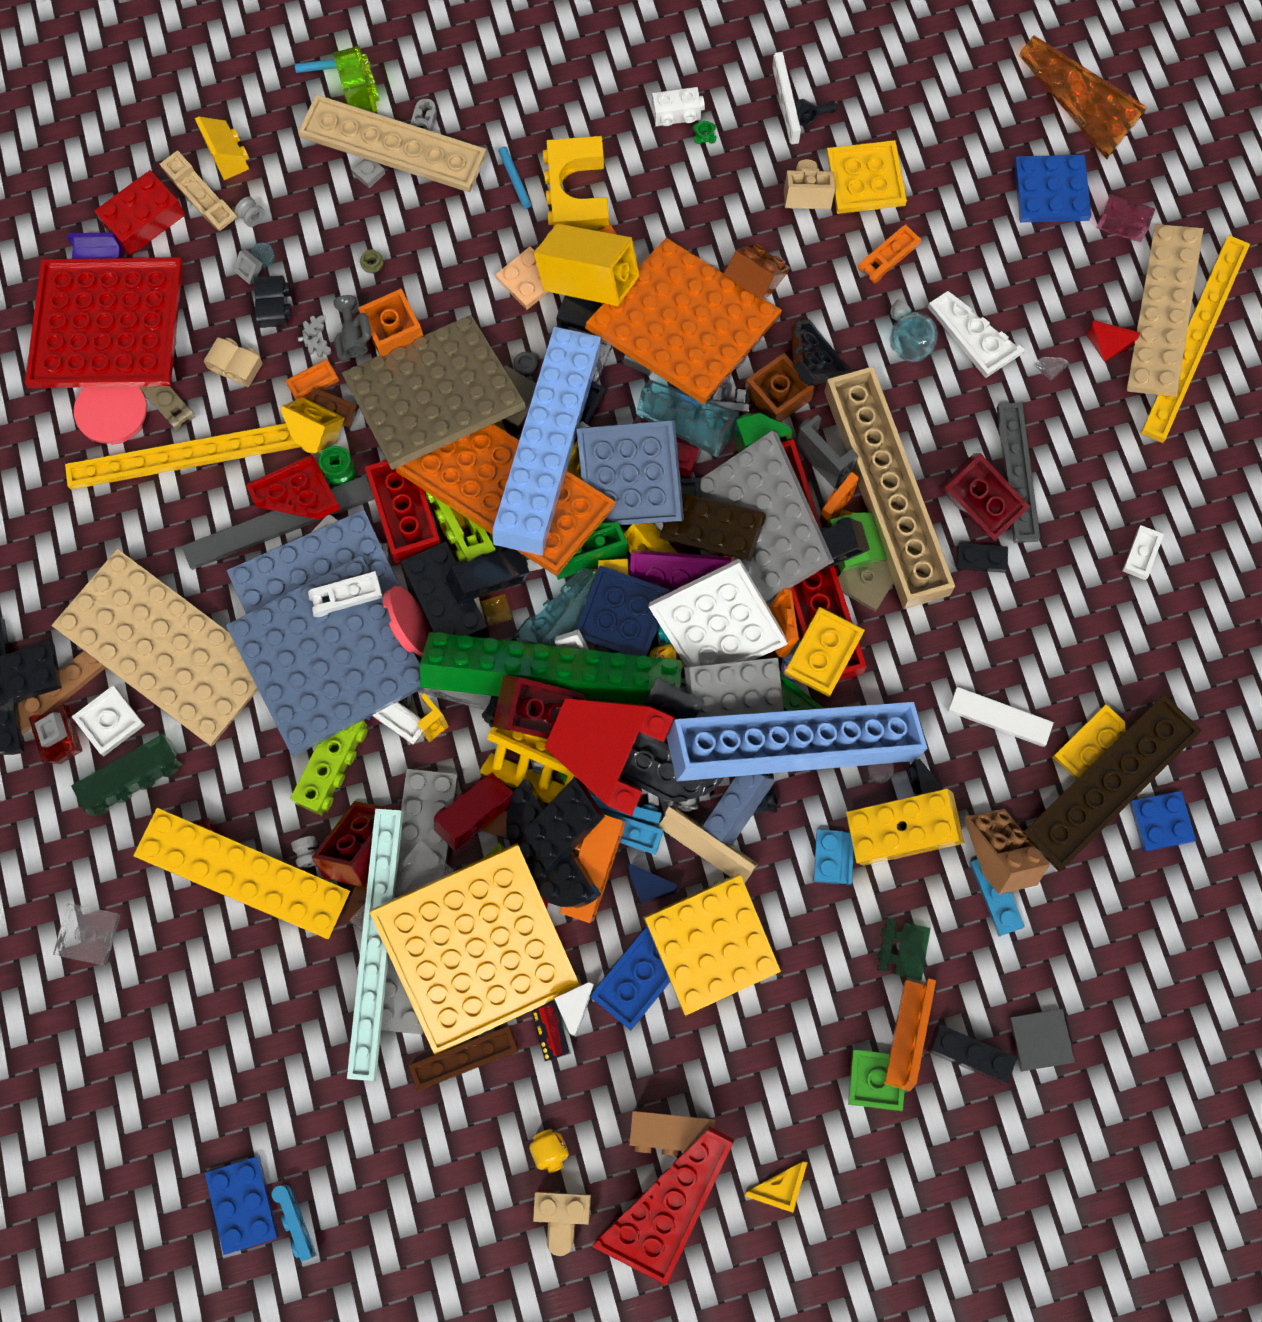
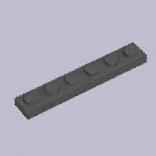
M1023 403L998 404L997 416L1005 479L1030 506L1011 525L1013 543L1038 542L1040 540Z

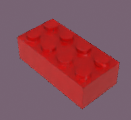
M387 460L365 466L390 551L396 565L409 557L441 544L424 490L397 473L396 468L391 470Z

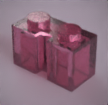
M1110 194L1102 209L1096 228L1141 243L1149 229L1155 208L1140 203L1132 207L1127 205V199Z

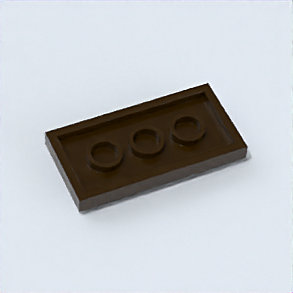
M682 493L684 520L664 522L659 538L664 541L751 562L766 514L761 511Z

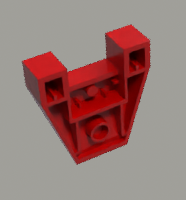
M565 698L544 747L603 803L632 816L642 794V788L619 779L638 732L664 742L674 716L650 705Z

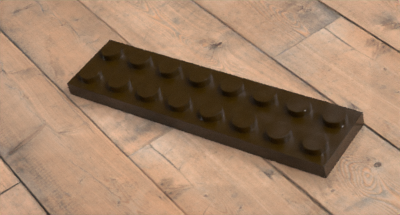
M1165 694L1162 695L1025 829L1023 834L1060 872L1202 730Z

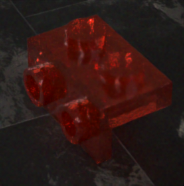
M60 705L43 716L32 715L29 717L43 763L62 764L83 751L69 705ZM53 712L60 713L67 737L50 747L41 746L35 723Z

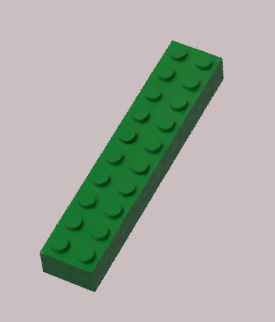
M429 632L420 662V688L499 697L503 676H514L585 694L584 700L643 705L657 677L680 688L682 661L669 658L662 659L519 641L496 640L493 638L470 637L468 635L461 636L442 632Z

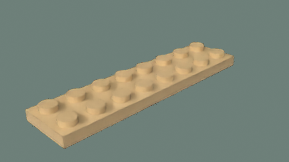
M317 94L298 131L300 138L469 193L487 155L485 148Z
M1155 224L1137 328L1140 336L1135 341L1127 387L1128 392L1177 397L1204 228Z

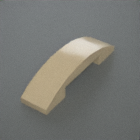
M178 150L160 163L161 168L181 193L218 231H221L237 218V215L222 199L220 200L197 175L192 165Z

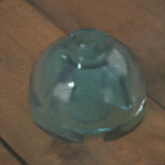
M919 312L907 313L901 316L891 330L889 338L893 351L895 349L903 360L911 362L924 360L935 350L938 340L936 324L930 317Z

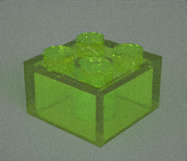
M360 46L333 52L347 104L370 112L378 111L376 102L380 100L367 54L362 55Z

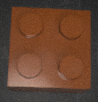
M785 353L746 379L745 389L750 391V399L765 416L780 423L812 400L815 388L813 385L808 386L800 380L798 372L794 369L793 362Z

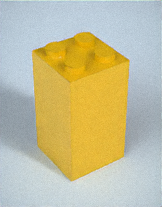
M556 224L534 252L539 278L543 290L547 292L618 306L639 278L632 237Z

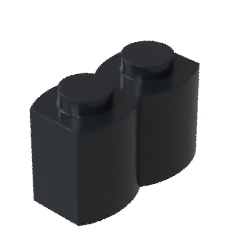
M283 275L254 278L255 315L259 327L288 326V318H292L291 305L287 304V297H291L290 283L285 281Z

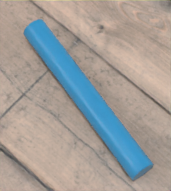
M361 55L295 64L296 73L359 66L364 65Z
M502 147L498 152L523 209H528L532 204L507 147Z

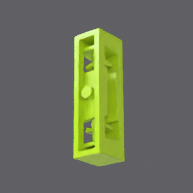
M424 490L429 504L434 503L437 509L434 510L437 520L440 524L444 523L447 528L445 534L450 544L455 543L458 549L456 555L459 561L469 562L482 554L487 556L495 554L496 549L486 530L462 515L472 534L467 537L468 544L466 545L464 533L451 508Z

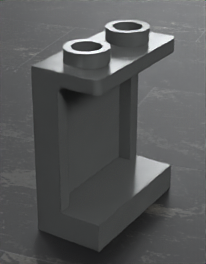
M816 415L813 419L809 417L799 427L800 431L797 436L796 448L835 489L854 471L858 455L851 449L840 457L818 434L821 417L819 415Z

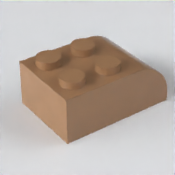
M633 1111L629 1145L635 1146L634 1152L651 1153V1148L662 1149V1155L678 1156L679 1151H685L709 1126L714 1128L715 1120Z

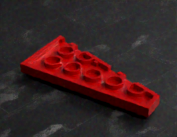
M709 1126L594 1242L592 1247L667 1285L735 1139Z

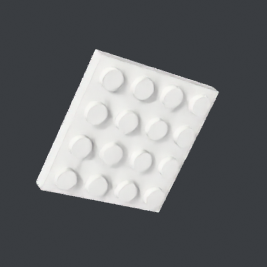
M740 559L649 602V609L686 667L751 661L788 644L784 632Z

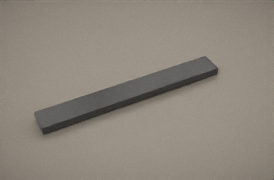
M366 475L331 488L340 510L330 515L333 516L375 500ZM271 511L183 545L182 548L190 569L194 570L323 520L325 517L316 520Z

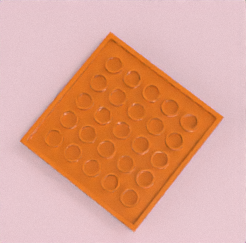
M665 238L638 267L639 278L618 306L604 303L586 322L585 329L601 337L605 342L704 405L776 322L782 310L767 300H761L725 277L724 273L670 239Z

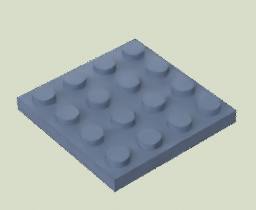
M675 420L577 428L582 481L615 501L614 509L602 523L619 522V525L684 520Z

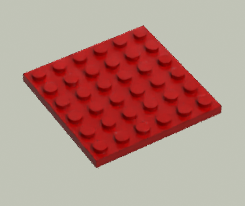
M181 257L41 260L25 385L28 388L171 386L183 271Z

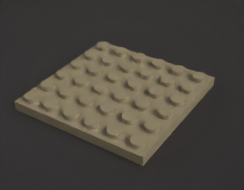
M472 315L424 335V337H419L412 344L405 347H397L385 356L374 357L342 372L391 470L526 409L524 400Z

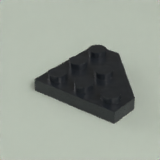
M810 319L797 321L791 327L793 365L802 382L808 386L827 383V379L851 373Z

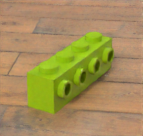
M364 720L317 744L290 797L294 804L320 816L323 815L324 811L330 809L334 800L332 795L335 789L340 788L345 779V774L343 773L347 765L353 763L358 743H362L367 735L368 729Z

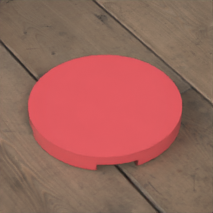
M84 387L75 401L74 418L82 433L93 442L115 445L126 442L142 429L148 404L145 395L139 387Z
M394 586L386 590L383 595V607L388 608L391 622L388 624L402 647L408 653L414 652L418 657L422 658L429 632H432L430 625L415 598L403 587Z

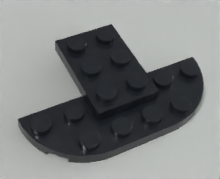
M0 616V754L15 755L24 753L17 702L52 692L62 687L55 644L49 640L10 653L5 620Z
M657 677L643 705H650L673 715L674 721L675 719L696 718L704 704V700ZM638 732L620 774V778L659 798L677 802L705 796L713 791L724 779L722 777L676 781L667 737L662 742L641 732Z
M573 777L547 806H545L532 783L523 779L513 792L506 819V835L510 846L518 844L540 896L553 905L565 908L586 906L601 895L574 852V849L605 816L585 785L576 777Z

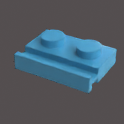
M816 830L813 882L852 884L854 848L850 833Z

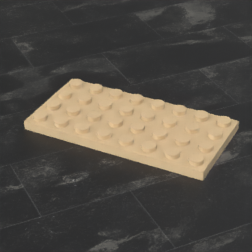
M119 549L112 554L51 625L211 747L258 691L230 633Z

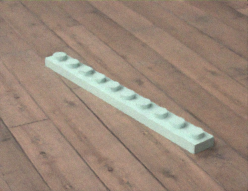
M375 809L347 1079L376 1081L389 954L369 910L395 899L403 811Z

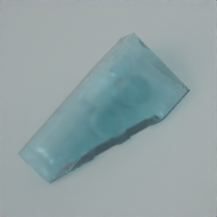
M584 567L561 587V594L551 601L548 599L543 603L545 608L535 618L533 615H530L523 622L511 640L556 646L554 642L556 636L575 631L598 571Z

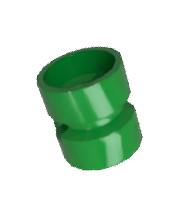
M330 446L322 451L319 456V465L330 485L336 487L354 480L356 469L345 448Z

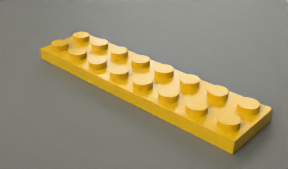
M159 808L156 809L133 855L138 859L328 940L350 894V891Z

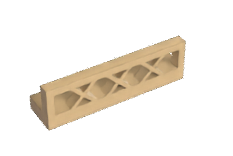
M673 805L668 807L665 817L658 826L660 829L728 876L733 877L740 874L744 884L757 867V862L734 846L720 842L702 828V824Z

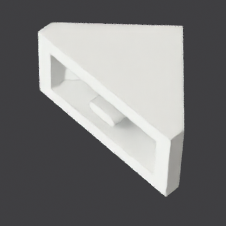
M588 982L554 998L572 1036L576 1037L590 1000V995L594 989V984Z

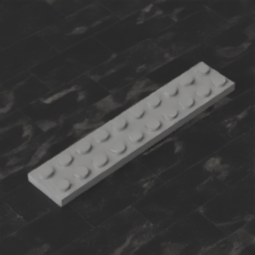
M407 769L401 806L403 820L395 898L445 876L449 845L434 831V816L441 808H447L454 803L458 774ZM389 956L381 1030L424 1035L422 1026Z

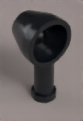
M800 99L795 103L801 126L811 124L818 115L834 113L837 110L834 101L819 106H814L806 99Z

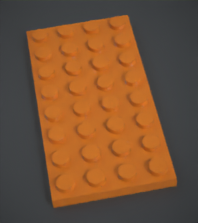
M492 424L396 468V472L493 535V526L519 440ZM566 471L543 555L517 551L557 576L614 509L615 501Z

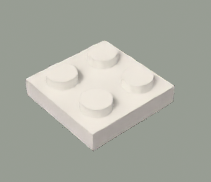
M114 685L72 716L102 756L107 755L145 726Z

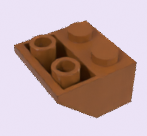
M752 243L735 251L723 275L763 300L773 293L789 272L790 267L785 264L786 262L782 258L771 256L763 246Z

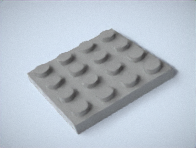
M778 658L684 667L687 692L704 700V704L696 718L784 711Z

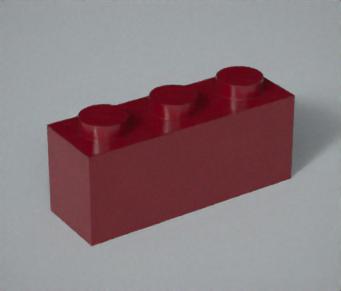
M493 772L487 777H481L475 782L473 788L466 793H460L455 798L454 803L447 808H441L435 814L434 831L455 851L508 809L513 792Z

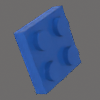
M1182 791L1130 802L1143 852L1196 841Z

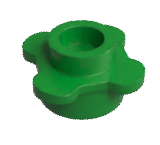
M701 121L693 126L696 134L694 142L697 144L702 142L715 143L717 139L714 135L715 124L709 121Z

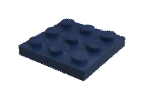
M599 566L576 630L580 631L583 639L587 642L622 654L648 656L659 627L658 621L649 609V602L670 593L671 590Z

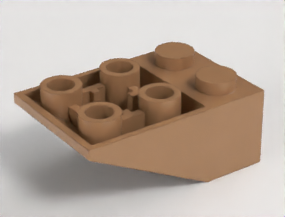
M1005 809L965 817L964 820L983 875L999 895L1039 884L1050 863L1041 851L1027 840V837L1023 834L1024 831H1022Z

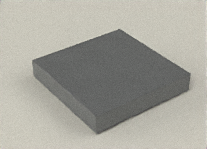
M1063 1009L1009 1018L1021 1072L1075 1063Z

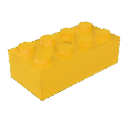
M949 789L846 812L856 863L863 866L965 844L954 794ZM906 822V830L901 831L902 824Z

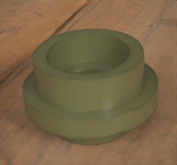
M375 250L365 251L360 258V265L367 273L378 272L384 264L382 255Z

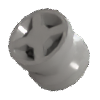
M252 197L243 198L235 208V214L239 218H243L245 224L249 227L259 224L265 215L264 209L256 205Z

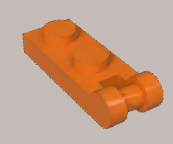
M905 224L864 258L858 265V269L862 273L866 272L870 276L869 279L875 284L883 275L918 247L922 239ZM874 262L880 265L877 269L872 266Z

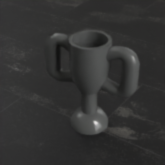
M343 295L337 297L333 304L337 310L343 312L344 323L341 332L336 335L334 343L339 360L347 361L350 357H359L368 351L366 342L371 337L369 318L365 313H359L355 319L353 318L352 310L357 304L355 296Z

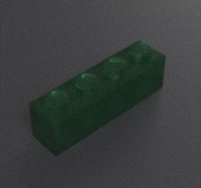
M161 734L71 785L84 812L92 817L94 815L100 816L109 811V807L115 803H123L129 800L136 791L152 787L159 778L175 774L183 763L170 739Z

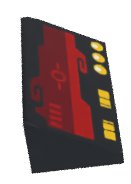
M556 1001L531 1010L545 1062L571 1054Z

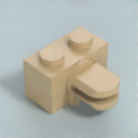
M808 159L799 161L796 171L787 170L784 186L785 208L831 209L835 193L834 172L819 171L817 163Z
M535 1192L533 1222H548L547 1247L553 1255L564 1256L571 1251L574 1245L575 1224L589 1225L591 1194Z

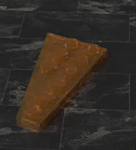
M1035 35L1020 52L1019 56L1106 160L1147 109L1142 103Z

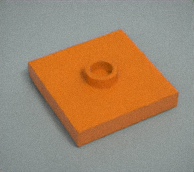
M853 472L848 475L838 490H834L828 497L827 504L822 509L820 516L822 528L831 519L836 518L853 497L859 476Z

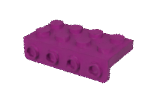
M632 550L630 576L669 589L672 592L731 563V557Z

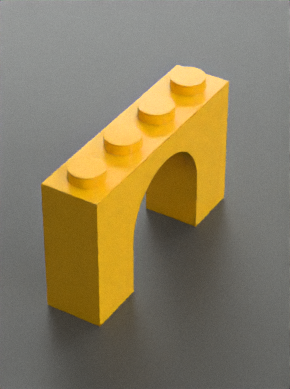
M602 136L547 140V150H543L544 164L549 165V170H544L545 184H550V190H546L547 205H552V211H547L548 224L553 225V227L556 224H563L595 231L609 226L607 197L577 199L567 195L561 188L563 180L574 172L604 169Z

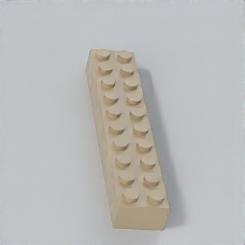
M874 367L827 379L824 392L846 453L853 449L858 455L853 472L859 476L858 486L868 513L873 515L887 557L886 561L903 609L950 596L955 588V584Z

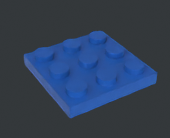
M1085 155L1015 157L1014 168L1020 223L1090 220L1091 207Z

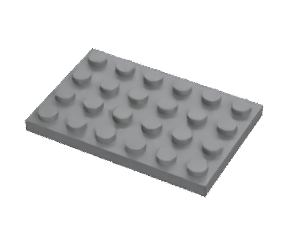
M769 432L700 479L702 498L753 509L766 514L751 562L741 560L766 603L775 598L783 588L795 586L834 562L777 432Z

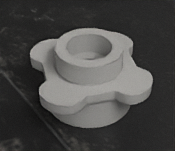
M694 798L683 802L674 801L673 806L681 811H692L698 809V804L696 803L699 802V799Z

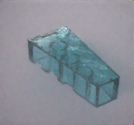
M649 380L641 390L636 414L650 422L675 420L676 436L718 458L733 436L739 412L710 401L703 405L683 391Z

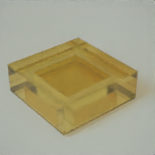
M505 594L481 601L489 626L512 619Z

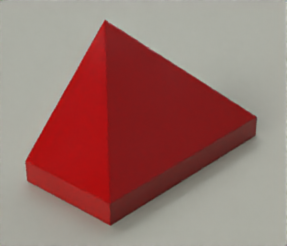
M1093 320L1086 335L1105 362L1133 348L1135 341L1140 336V332Z

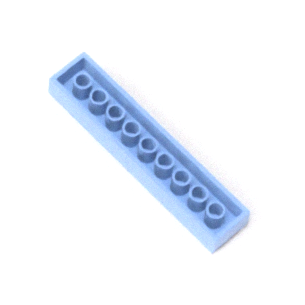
M558 327L553 328L493 526V545L543 555L577 436V428H579L600 355L601 337Z
M914 702L675 719L666 736L676 781L909 762L917 759L928 749Z

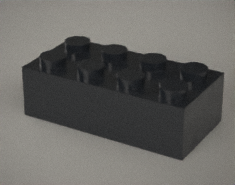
M446 541L401 561L433 632L461 636L468 635L479 638L489 636L487 625L475 600L472 599L458 604L445 579L450 567L456 563Z

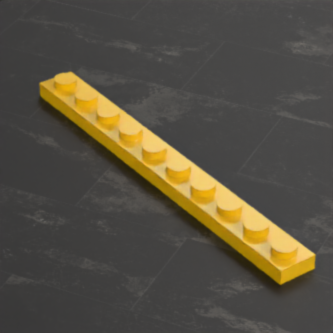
M1230 235L1226 237L1188 323L1177 397L1157 395L1140 434L1161 443L1166 440L1250 246L1249 243Z
M285 423L65 464L67 485L73 490L302 446L294 443Z

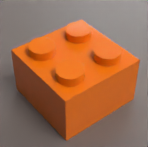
M402 289L358 307L359 313H365L369 318L371 339L380 357L391 353L397 347H405L412 344L415 339L424 337L421 326Z

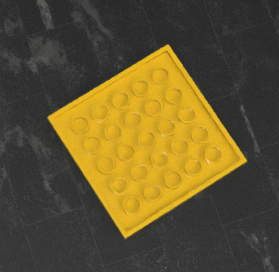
M518 844L512 845L369 910L434 1055L580 987Z

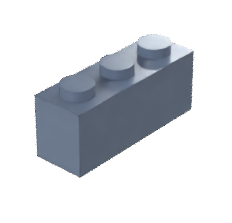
M766 774L736 776L702 828L720 842L733 845L775 781Z

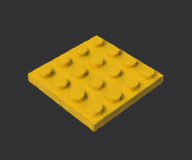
M740 874L643 917L685 1016L781 972Z

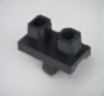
M720 386L711 398L707 400L706 407L725 409V412L717 411L716 418L724 419V425L731 426L732 420L741 417V413H734L733 410H753V402H750L749 389L735 388L734 401L726 400L727 387Z

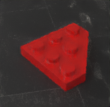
M313 454L246 484L258 508L316 520L340 510Z

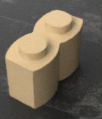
M217 337L204 359V363L209 370L246 387L251 385L263 364L257 351L249 347L246 349L238 347V344L230 338L222 339Z

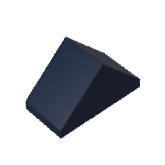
M631 863L629 864L628 873L640 906L676 892L677 884Z

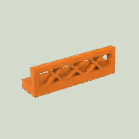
M928 978L924 985L905 980L903 984L884 1080L886 1085L911 1091L917 1084L936 980Z

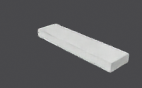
M778 52L773 57L772 69L789 142L791 144H798L801 133L783 52Z
M959 687L954 692L948 712L1042 747L1046 746L1054 723Z

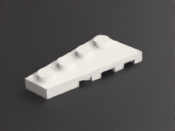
M949 291L928 305V309L985 378L1022 355L1025 351L1019 344L1016 346L1008 340L1009 337L1002 331L999 333L989 325L990 322L985 318H979L971 312L972 309Z

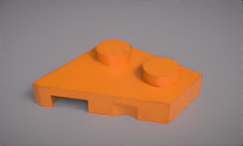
M783 588L769 606L788 642L787 645L775 650L778 657L784 658L788 656L799 640L793 596L790 588Z

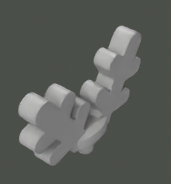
M322 315L318 318L311 316L310 325L307 321L303 322V336L297 337L298 342L304 341L305 347H308V352L311 355L314 353V350L317 351L318 357H322L323 354L330 355L331 348L327 346V341L323 340L319 343V338L317 337V330H324L323 323L325 322V317Z

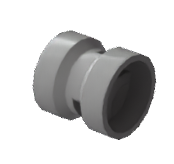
M308 836L293 841L291 846L293 852L297 854V868L306 869L316 866L312 859L318 846L316 836Z

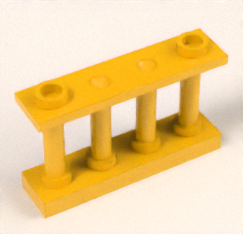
M492 727L489 731L487 740L496 743L497 746L495 754L490 753L480 769L481 774L488 776L493 772L504 784L517 789L523 779L528 780L532 783L542 801L548 804L573 777H576L544 747L547 739ZM506 749L520 754L518 765L504 759ZM530 759L544 765L541 775L527 769ZM553 769L567 775L565 785L551 780Z

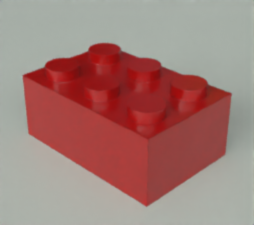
M151 170L94 210L103 227L109 233L115 234L122 248L129 256L133 255L185 216L179 201Z

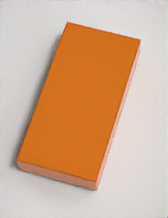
M328 359L285 380L295 400L302 397L305 399L310 397L313 388L323 390L339 381Z

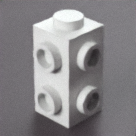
M698 87L652 93L655 126H670L676 123H692L701 120V110H705L703 96H699Z

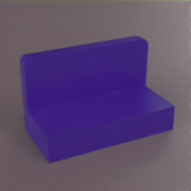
M68 233L67 239L73 246L72 259L122 258V246L114 233Z

